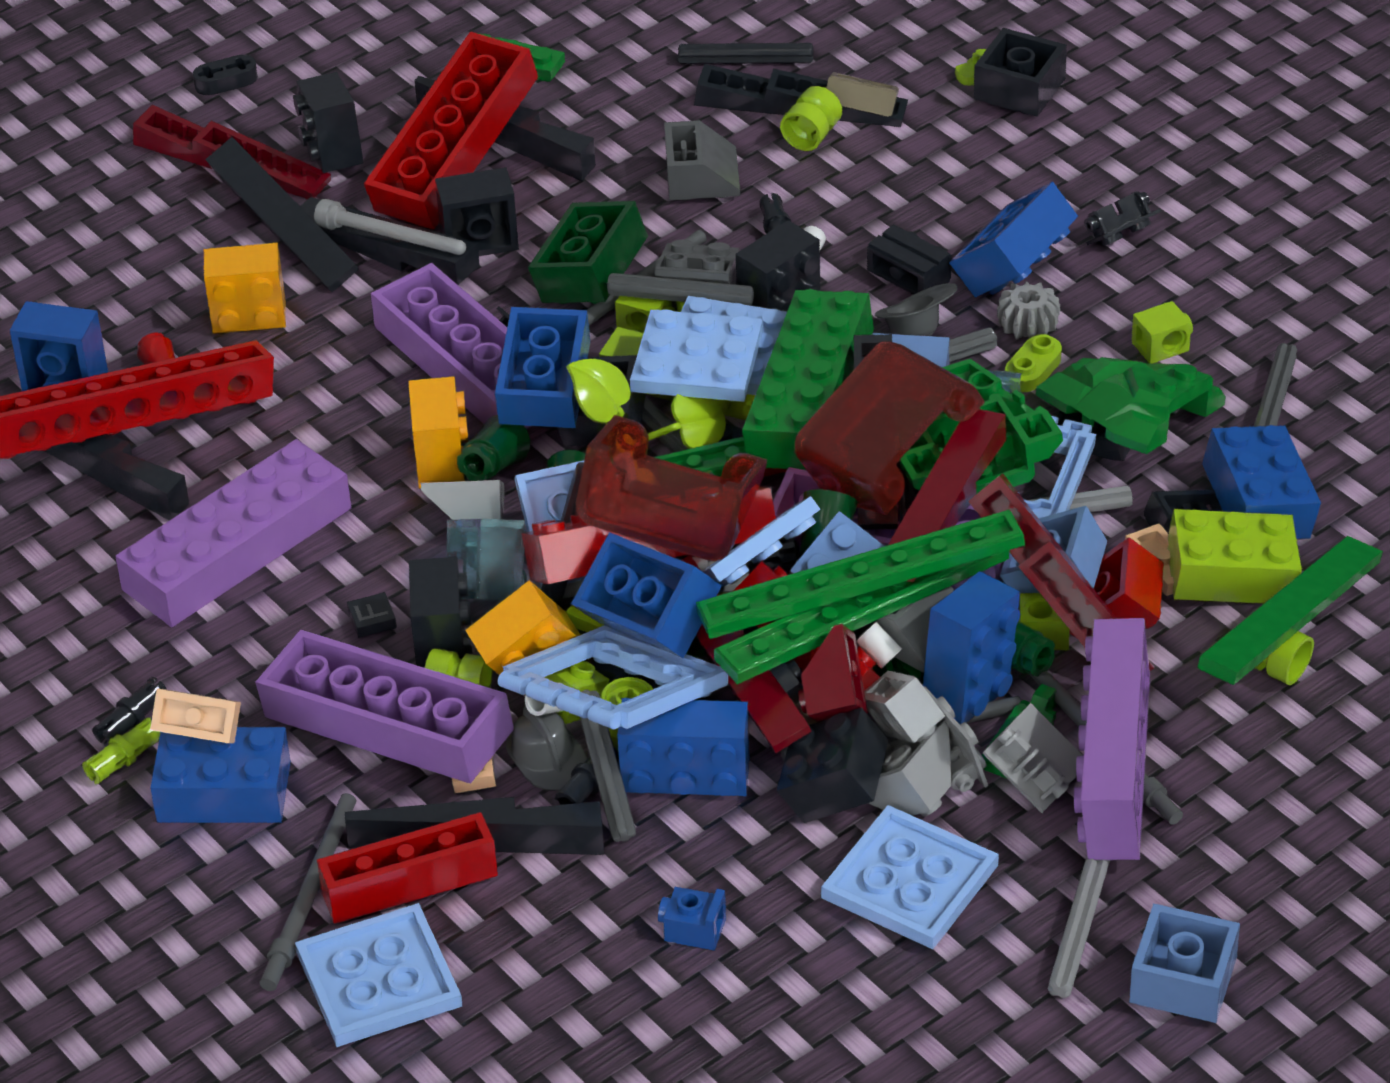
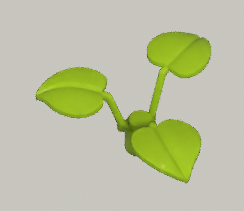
M599 359L578 360L566 366L573 382L577 402L584 414L594 422L607 423L611 421L608 428L601 432L603 438L593 444V458L630 451L631 456H633L636 446L680 429L682 442L688 449L717 443L724 434L726 426L725 415L720 405L714 399L683 397L679 394L674 397L671 405L672 414L677 423L636 439L623 431L614 432L624 416L621 405L625 404L631 395L629 384L623 373L613 364ZM633 461L638 482L660 488L654 475L647 470H638L637 463Z

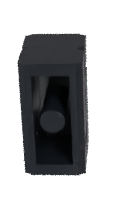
M893 224L882 233V236L878 235L868 243L867 270L913 295L930 287L950 282L951 265L949 262L952 260V255L943 247L934 246L919 238L912 231L907 232Z

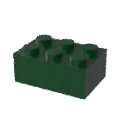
M635 201L571 203L528 266L542 303L567 304L570 302H590L596 304L606 302L610 296L607 289L609 275L611 273L624 274L648 238Z

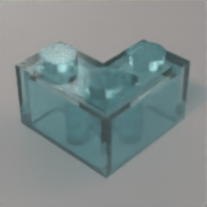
M447 520L446 557H457L458 560H463V573L467 572L468 597H462V599L504 600L527 582V575L523 569L525 550L521 533L526 532L524 529L525 520Z

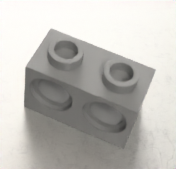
M887 671L864 691L867 711L883 732L890 737L913 743L916 741L922 742L935 732L938 727L936 724L945 717L929 693L914 676Z

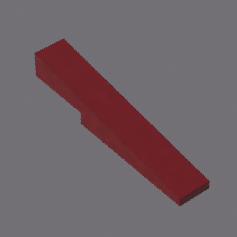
M151 105L133 123V145L210 169L212 168L205 159L228 139L233 137L286 193L302 198H315L331 181L330 173H323L319 168L212 120L205 127H201L155 105Z
M971 407L967 408L888 545L957 524L970 506L968 501L976 495L977 480L1006 442L1005 414ZM914 578V579H911V580H907V581L915 582V580H916L917 578Z
M1003 473L968 501L981 518L1006 510L1012 512L1024 534L1025 546L1011 549V555L1020 564L1018 567L1084 648L1086 636H1093L1094 619H1117ZM1149 660V669L1151 671L1155 666Z
M691 555L681 560L701 570ZM701 624L695 637L711 663L719 666L714 660V649L746 634L743 630L709 639L703 624ZM770 670L738 685L728 675V687L739 702H748V715L775 753L811 732L808 723Z

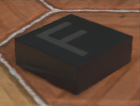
M385 592L347 602L348 613L358 638L397 628L396 618Z

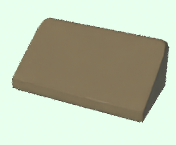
M836 72L831 73L826 89L835 94L844 107L887 117L893 113L899 92L897 86Z

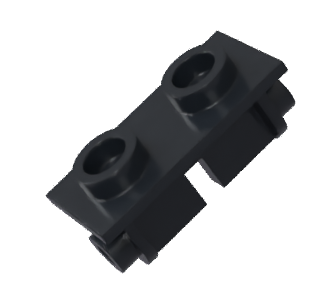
M1134 191L1130 195L1114 202L1120 215L1117 216L1112 204L1088 214V217L1084 220V225L1087 231L1093 232L1095 238L1086 243L1090 245L1101 240L1103 246L1109 245L1123 238L1121 231L1128 227L1133 233L1152 224L1149 217L1161 212V209L1150 211L1148 207L1150 199L1147 193Z

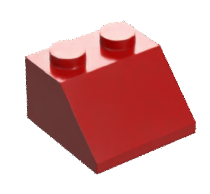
M1128 537L1103 555L1094 590L1117 619L1144 618L1145 629H1149L1157 623L1161 615L1164 562Z

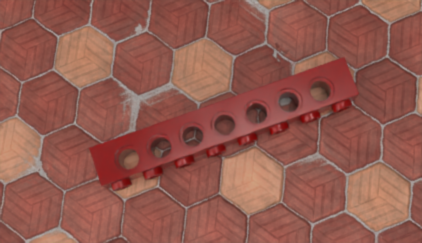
M255 340L0 396V458L9 459L16 456V454L34 450L44 451L60 444L69 442L79 443L95 436L104 434L114 435L126 429L139 426L150 427L161 421L185 419L192 414L205 411H220L227 406L240 403L250 404L258 399L273 396L274 356Z

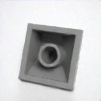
M502 481L421 483V491L462 529L471 530V537L495 536V529L503 528L504 483Z
M945 721L937 723L938 727L935 732L922 742L916 741L913 743L898 738L888 740L875 799L869 804L882 810L889 805L912 816L920 814L922 817L930 815L941 806L942 801L940 798L951 787L949 727Z

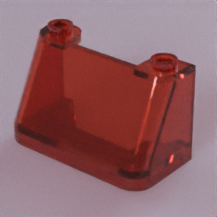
M889 341L880 342L800 430L795 440V453L820 489L850 495L858 501V508L887 515L898 503L905 488L904 477L896 466L897 462L942 411L950 419L963 422L969 420L985 401L971 383L904 345Z
M614 415L587 446L576 499V511L579 517L591 526L711 561L723 559L732 549L764 477L767 459L745 453L733 455L725 463L722 476L719 477L648 456L649 436L646 429L634 420Z

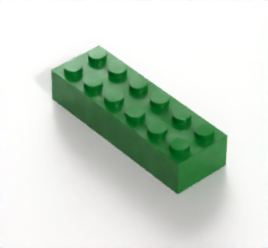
M814 289L795 290L742 429L748 467L782 469L791 467L801 470L824 471L842 421L843 413H845L855 384L854 335H872L874 330L869 293L817 291Z

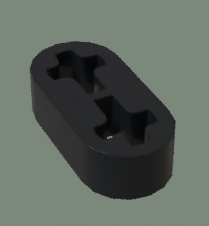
M236 55L202 64L193 71L195 90L202 95H215L251 85L258 78L256 61L249 55Z

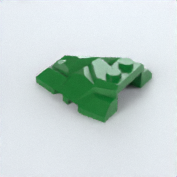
M1106 357L1080 359L1062 372H1057L1036 386L1035 393L1037 397L1065 414L1082 413L1081 423L1094 427L1095 421L1106 428L1105 438L1113 443L1144 454L1150 453L1167 442L1169 418L1172 412L1181 408L1207 417L1223 407L1226 399L1222 390L1219 387L1213 386L1212 376L1197 371V368L1192 365L1147 364Z
M972 359L897 381L898 414L900 419V427H898L901 449L899 450L900 466L913 488L917 490L921 489L968 407L1005 414L1006 442L977 480L976 494L1002 473L1013 487L1030 482L1035 476L1034 463L1049 459L1063 442L1061 430L1046 409L1038 406L1034 410L1025 404V396L1018 390L1013 391L1012 394L1002 388L1000 378Z

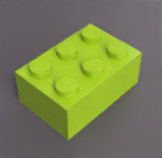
M1174 509L1167 549L1170 551L1169 566L1171 577L1174 580V599L1264 604L1302 572L1292 515Z

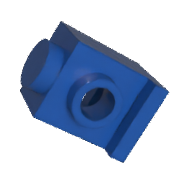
M675 886L671 898L662 897L658 910V922L664 923L665 941L715 951L726 921L725 890L716 889L715 894Z

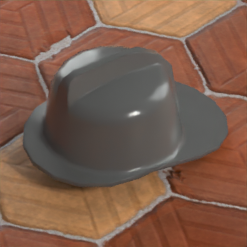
M953 283L930 287L896 305L880 309L875 313V317L885 318L891 334L931 336L936 331L939 323V304L951 297L958 287Z
M526 706L523 708V715L515 722L514 730L506 742V750L523 776L533 786L546 791H560L571 779V772L575 766L587 760L584 750L567 729L560 715L550 713L535 716L527 710Z

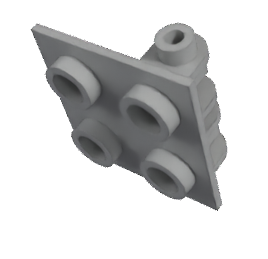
M925 686V690L945 715L938 723L945 721L949 727L951 787L954 790L966 792L972 788L974 781L978 779L986 788L988 783L983 769L987 767V764L980 752L974 747L978 743L975 733L966 722L959 725L954 719L955 713L946 699L942 696L936 699Z
M1031 703L983 752L985 757L1041 813L1069 788L1068 785L1076 778L1077 756H1083Z

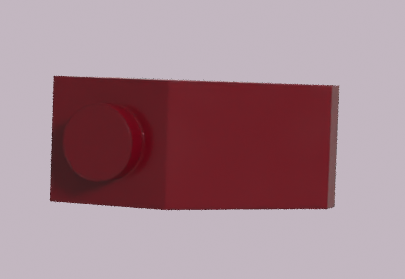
M843 624L835 625L801 674L803 689H800L798 693L800 706L805 714L817 722L831 718L838 713H846L858 708H862L868 713L855 633Z

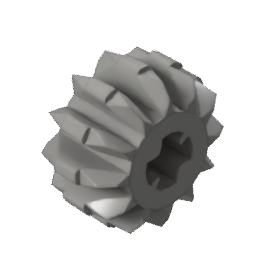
M1025 281L1022 286L1011 284L1010 290L1002 291L999 298V306H997V318L999 319V324L1003 327L1004 333H1014L1017 340L1021 337H1028L1030 339L1040 334L1047 335L1048 332L1056 330L1058 316L1060 315L1059 298L1054 295L1053 288H1043L1041 282L1036 285H1030Z

